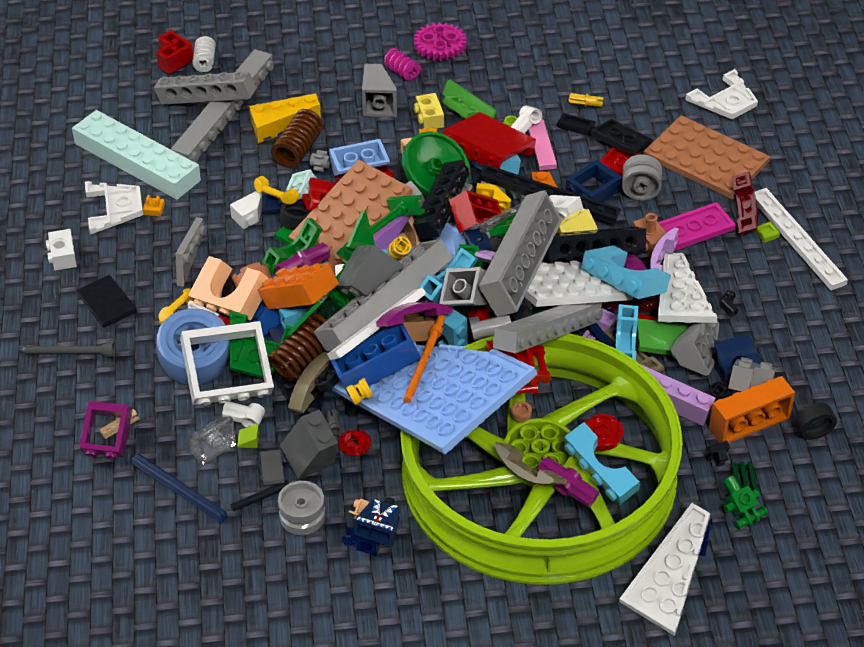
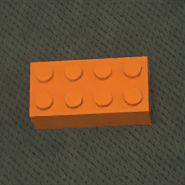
M316 263L312 266L304 265L300 268H297V266L290 269L282 268L275 273V277L265 280L262 283L263 286L257 291L269 310L312 305L336 287L339 282L329 263L321 265Z
M780 376L760 385L752 386L750 389L742 392H737L727 398L719 399L712 405L709 430L719 443L726 440L730 443L790 419L795 391Z

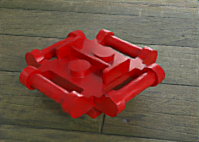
M486 341V352H490L493 349V341ZM536 345L517 353L498 350L534 368L533 356L537 359L539 371H536L537 375L530 380V385H524L515 394H538L537 381L541 383L551 381V374L547 370L544 358L545 349L542 345Z

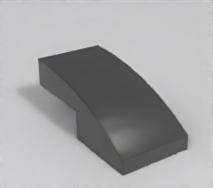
M280 449L260 452L263 484L284 483Z

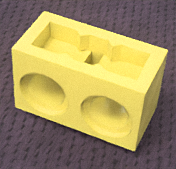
M436 93L416 96V103L413 104L415 114L418 113L419 125L422 124L423 129L444 128V113Z

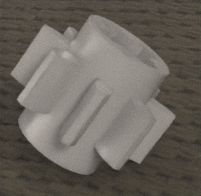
M317 150L316 153L311 155L310 166H314L315 171L324 172V168L328 169L330 166V156L327 155L326 151Z

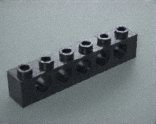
M464 160L443 163L421 209H425V213L417 215L413 223L419 239L440 237L451 214L449 200L461 193L470 174Z
M632 226L556 233L544 258L548 262H557L559 258L575 260V257H580L583 259L585 251L613 245L627 252V254H639V251H646V228Z

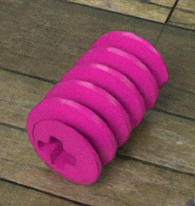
M396 48L389 50L385 56V66L407 81L414 80L421 71L419 63H416L415 60L407 57V55Z

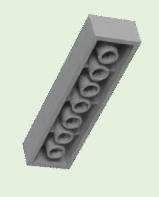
M546 190L525 196L479 284L481 293L484 294L490 308L497 317L518 311L562 222Z
M442 239L418 244L399 260L403 264L402 269L369 295L353 298L318 327L314 334L324 349L332 351L404 296L418 289L428 274L435 276L436 272L445 269L453 257Z

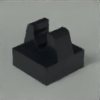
M726 440L709 446L704 453L706 460L713 459L717 467L725 465V461H728L727 452L730 449V445Z

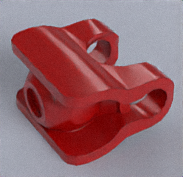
M310 178L309 194H303L301 197L302 202L305 203L306 210L312 211L317 208L320 201L337 183Z

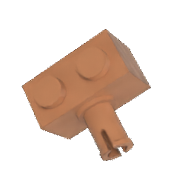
M648 213L645 218L633 221V226L646 228V251L643 252L649 258H651L658 241L666 234L657 222V216L654 213Z

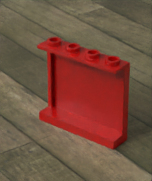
M481 112L444 129L443 133L458 143L467 158L483 166L487 164L499 169L502 162L519 153L527 156L533 155L536 143L535 138Z

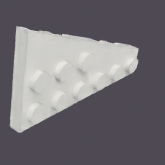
M665 253L663 271L670 274L671 278L667 292L660 294L658 322L717 323V315L713 313L711 304L707 302L706 295L698 280L696 281L694 272L690 270L689 263L684 254Z
M691 503L619 598L621 604L674 636L676 635L710 519L709 512Z

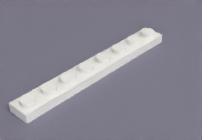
M767 188L756 191L757 207L830 290H834L847 285L848 279Z

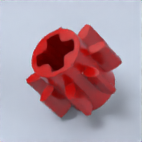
M475 306L468 313V320L475 316H478L480 321L490 319L492 317L490 315L491 311L485 306Z

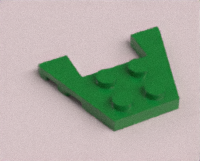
M233 311L230 312V325L247 323V315ZM286 325L280 343L264 339L267 356L289 336L287 332L291 329V326ZM255 337L231 339V371L264 379ZM269 364L271 375H273L275 370Z

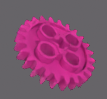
M441 22L438 25L432 23V26L426 24V28L421 27V31L417 30V34H414V49L417 50L418 54L421 53V57L427 56V59L432 57L433 61L437 58L442 61V58L448 61V57L455 59V55L460 56V53L464 52L467 45V37L463 30H459L458 26L453 27V24L448 26L447 22L444 25H441Z

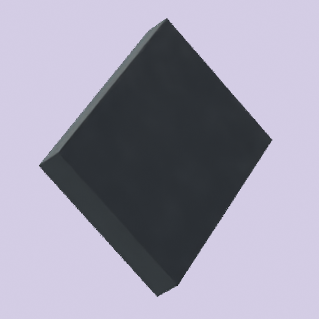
M613 119L593 128L590 133L591 136L631 156L646 149L653 142V139Z
M110 275L76 290L77 295L103 328L137 312L135 305Z

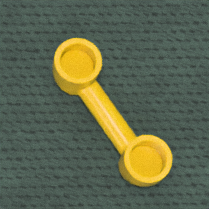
M259 176L254 180V187L258 193L265 192L280 198L285 204H294L300 198L298 191L294 188L282 192L269 187V181L264 176Z
M190 288L184 289L183 294L175 302L160 311V324L170 315L174 314L185 302L189 303L190 300L194 302L188 296L191 291Z

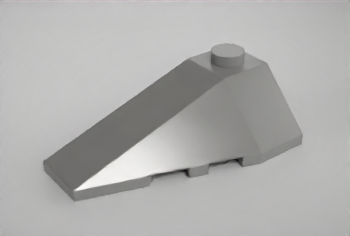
M718 320L717 323L694 322L676 339L671 347V352L679 365L705 376L710 374L715 362L712 359V354L716 353L714 341L718 340L720 325Z

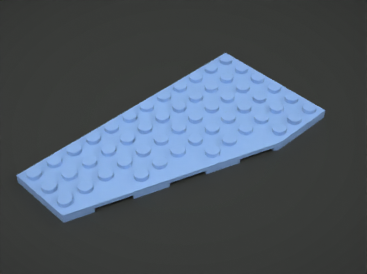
M413 342L421 356L425 346L416 345V343ZM440 344L439 347H434L411 403L404 402L403 398L419 360L403 367L394 374L384 377L379 382L369 385L374 396L369 399H362L361 403L357 405L446 454L479 424L483 423L494 411L498 410L510 397L514 396L525 384L529 383L537 375L534 367L495 349L486 352L466 350L464 346ZM341 381L331 389L353 402Z

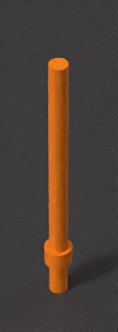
M439 315L435 324L431 326L429 339L403 398L406 403H411L437 338L442 334V326L445 321L443 315Z

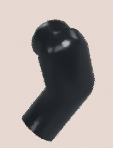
M727 290L726 294L722 296L721 306L733 317L739 312L733 305L736 294L732 290Z

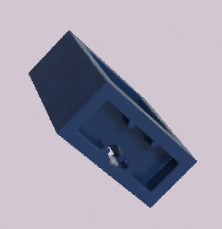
M596 160L568 177L566 190L604 202L621 191L623 177L599 160ZM594 177L603 186L591 192L581 184Z

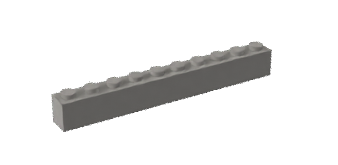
M254 49L236 72H250L257 89L258 85L264 81L266 75L273 70L272 54ZM248 99L210 101L170 150L193 162H197L202 153L207 150L211 142L216 139V136L232 120L234 114L240 110L243 103Z
M602 303L561 305L496 327L493 349L517 353L600 322L603 315Z

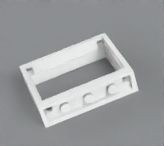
M260 321L182 331L180 342L193 405L204 404V406H207L212 402L223 404L233 399L244 401L254 396L263 398V396L272 393L274 385ZM255 336L265 383L200 392L191 345Z

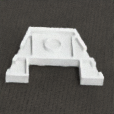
M735 69L723 75V81L730 85L727 89L708 97L697 88L687 93L685 100L730 119H734L757 107L758 103L750 89L745 87L743 79L738 77V72Z
M85 182L86 197L105 195L107 215L88 218L90 234L143 215L140 186L117 184L116 187L107 186V183L93 185L92 182Z

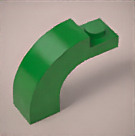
M307 218L297 238L285 247H269L262 263L267 264L271 273H276L275 266L291 258V256L301 250H308L318 245L317 239L323 228L314 219Z

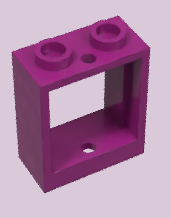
M88 401L79 446L86 456L97 457V455H105L108 459L124 457L132 416L131 408L128 405ZM95 415L121 417L115 447L89 444Z

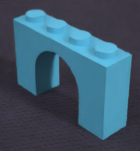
M614 245L585 251L581 265L582 270L637 299L667 292L671 278L670 274L658 268L642 271L624 268L627 252Z

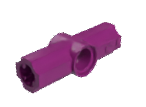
M321 243L308 250H301L291 256V258L275 266L276 272L282 268L290 269L294 266H297V268L304 265L312 266L329 258L330 249L327 245Z
M549 456L545 457L537 468V471H554L568 480L564 485H554L555 488L565 496L571 495L587 507L592 506L599 496L600 491L582 480L581 475L575 469L570 467L566 469Z

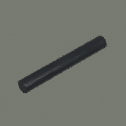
M285 480L284 483H278L230 504L231 509L234 512L280 492L289 482Z

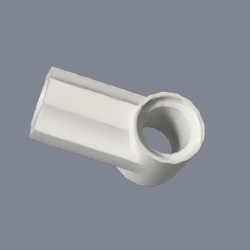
M527 105L523 106L519 113L520 116L511 127L526 133L533 124L539 123L542 119L541 110Z
M227 402L223 406L222 418L240 422L244 427H249L254 424H260L265 414V409L257 403L245 406Z

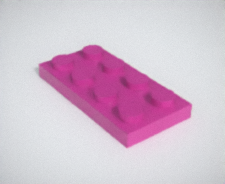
M717 202L658 222L666 233L673 228H679L678 243L674 251L733 231L736 226Z

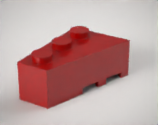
M468 190L449 200L451 212L454 215L459 233L486 226L503 216L497 199Z

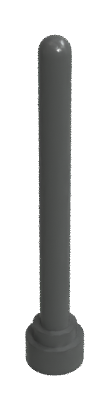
M105 342L101 346H24L22 352L24 354H101L105 357H114L115 343Z

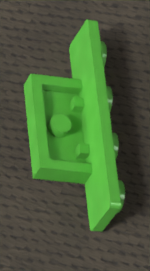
M451 79L447 80L442 94L446 96L443 103L448 106V109L459 113L463 119L479 112L492 118L495 117L496 109Z

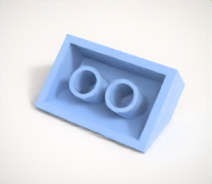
M380 139L329 149L330 166L334 176L346 174L358 159L374 168L390 164Z

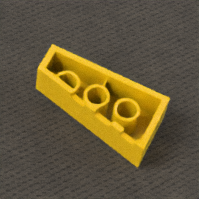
M316 94L249 106L251 124L258 143L264 142V138L271 137V139L277 137L278 133L286 129L300 109L312 110L321 118L320 103Z

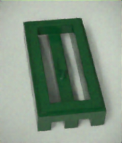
M752 461L748 462V464L740 462L739 465H736V462H732V475L735 476L739 485L738 470H741L744 487L749 485L746 470H748L752 491L754 489L758 491Z

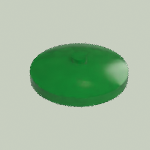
M431 131L419 133L407 143L403 150L402 166L408 180L412 181L418 190L426 196L443 163L464 160L470 172L469 161L463 149L453 139L442 133Z

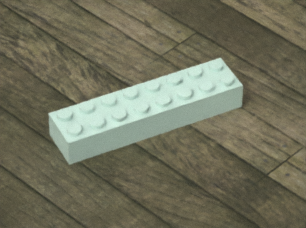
M97 110L72 128L76 145L175 199H179L201 181L199 165Z

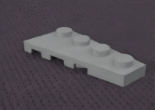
M196 217L175 253L177 286H185L201 240L206 234L203 218Z

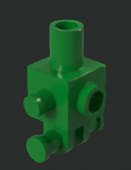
M734 475L723 481L730 493L725 498L727 504L724 505V510L726 513L732 511L734 517L741 516V519L734 521V525L738 530H741L746 525L749 527L753 525V521L757 523L761 517L768 515L765 506H761L758 510L754 507L759 504L756 499L759 497V492L756 489L751 491L749 485L741 488Z

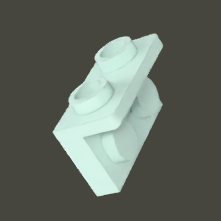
M311 170L294 173L286 191L290 188L296 189L300 195L299 199H301L303 194H309V179L317 177L314 176Z

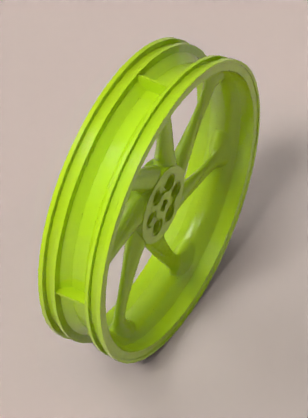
M570 333L539 344L545 349L544 358L547 370L553 377L579 381L594 386L599 390L575 400L542 418L529 419L525 422H518L511 416V407L514 403L519 401L526 402V393L515 394L509 398L507 436L505 439L493 435L479 426L466 437L502 463L504 462L495 448L496 442L511 444L524 452L521 461L537 470L541 461L549 456L566 469L569 467L575 469L581 475L582 480L598 490L589 471H584L578 464V459L574 455L570 456L565 450L564 437L571 432L565 426L595 405L608 398L616 397L644 420L653 432L662 450L661 453H653L619 444L611 450L594 451V454L644 462L651 465L657 476L658 486L653 495L640 508L615 524L599 492V496L590 508L599 521L601 530L586 535L561 539L522 538L521 535L556 490L554 485L528 481L514 473L506 464L500 468L464 476L434 478L419 464L420 440L401 430L403 490L413 517L423 532L442 551L465 566L491 577L525 584L550 585L571 583L602 575L620 567L643 551L657 537L673 507L677 488V472L682 454V430L673 402L657 379L634 359L602 342ZM494 336L478 340L464 347L466 350L487 351L486 341L494 342ZM533 356L535 369L539 371L537 359ZM521 483L532 486L521 511L505 534L484 528L465 519L449 508L434 493V491L485 488Z

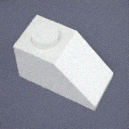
M255 191L230 204L232 219L243 229L259 222L263 207L262 192L258 193Z

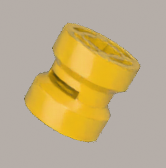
M397 237L388 245L387 253L394 259L400 260L410 252L411 243L406 237Z
M365 378L359 380L355 385L351 384L346 387L355 405L361 403L364 398L369 399L374 396ZM356 387H358V389H359V391H360V393H361V395H362L361 397H360V395H359V393H358Z

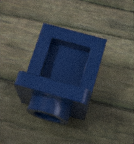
M270 194L262 195L263 213H279L283 204L282 200Z

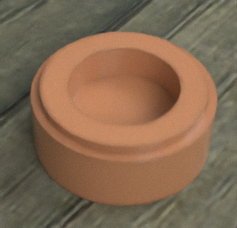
M516 402L511 407V416L518 422H525L531 418L532 408L527 402Z

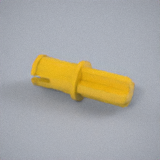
M574 93L569 95V103L585 105V107L594 106L602 108L603 97L589 96L587 93L586 95Z

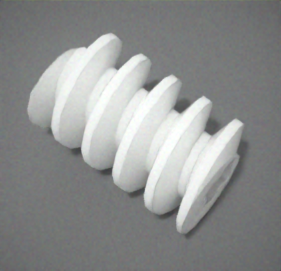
M203 36L195 42L193 66L197 71L207 72L212 69L216 43L211 37Z

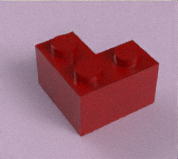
M172 30L158 37L160 50L156 51L158 68L170 75L193 61L192 43Z

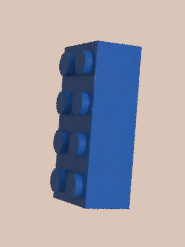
M402 323L390 326L374 334L341 358L331 360L348 393L346 387L351 384H357L362 378H365L368 386L375 384L403 367L415 363L421 356Z

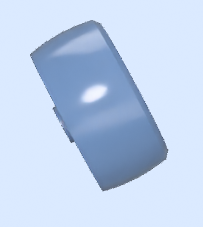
M188 308L175 312L163 321L157 333L156 352L162 369L169 377L177 382L189 385L182 347L177 344L180 341L182 331L226 326L222 319L208 310ZM230 340L191 345L198 385L217 378L224 371L230 357Z

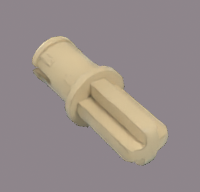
M132 409L130 425L140 420L139 416H136L137 413L134 409ZM115 417L114 421L100 428V433L105 439L118 432L121 417Z

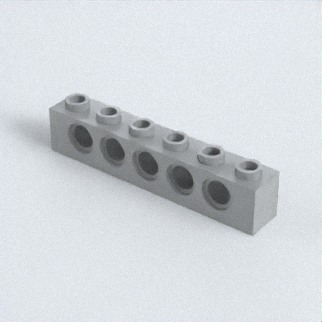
M238 71L236 73L224 72L221 74L162 77L158 80L154 90L162 105L250 99L256 87L250 72Z

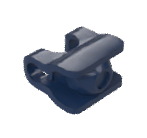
M749 335L718 341L714 346L716 351L715 354H712V359L715 361L714 368L723 382L730 381L733 365L737 359L741 360V357L752 359L753 363H761L753 340Z

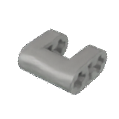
M509 314L482 321L479 320L478 316L469 318L474 341L494 336L496 327L511 323Z

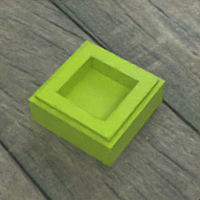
M771 222L759 225L758 230L754 231L764 243L780 237V232Z

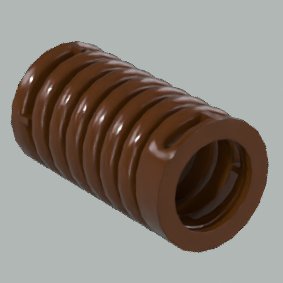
M309 109L297 111L271 148L272 157L278 164L286 168H295L299 165L323 129V121L317 113Z
M312 313L277 349L267 356L271 367L289 382L294 381L298 377L297 375L301 374V370H305L307 365L317 355H320L322 350H325L314 334V331L321 326L317 321L322 324L327 321L319 314Z

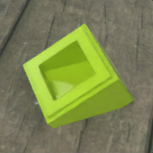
M259 424L239 430L237 448H258Z

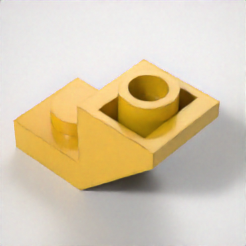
M477 183L476 193L497 199L501 212L510 215L511 199L496 185Z

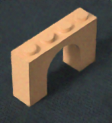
M209 256L188 296L194 300L193 303L203 307L206 306V308L214 312L219 310L220 313L229 316L230 312L233 311L247 315L248 320L251 321L262 300L257 290L269 278L260 271L247 268L235 291L222 298V288L233 268L224 261Z

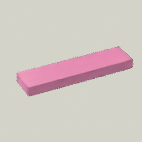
M541 119L539 123L533 124L528 129L529 136L536 139L534 154L539 171L556 169L557 163L544 120Z

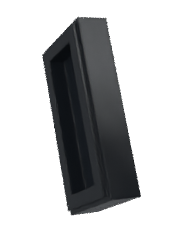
M566 113L562 114L557 123V128L590 136L591 130L595 127V121Z

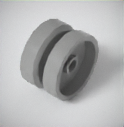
M636 155L626 160L623 165L622 180L624 193L635 200H648L657 196L661 191L662 166L660 162L649 155Z
M296 481L289 483L280 491L278 496L279 518L282 527L286 531L295 535H307L314 533L323 525L326 515L324 495L316 484L309 481Z

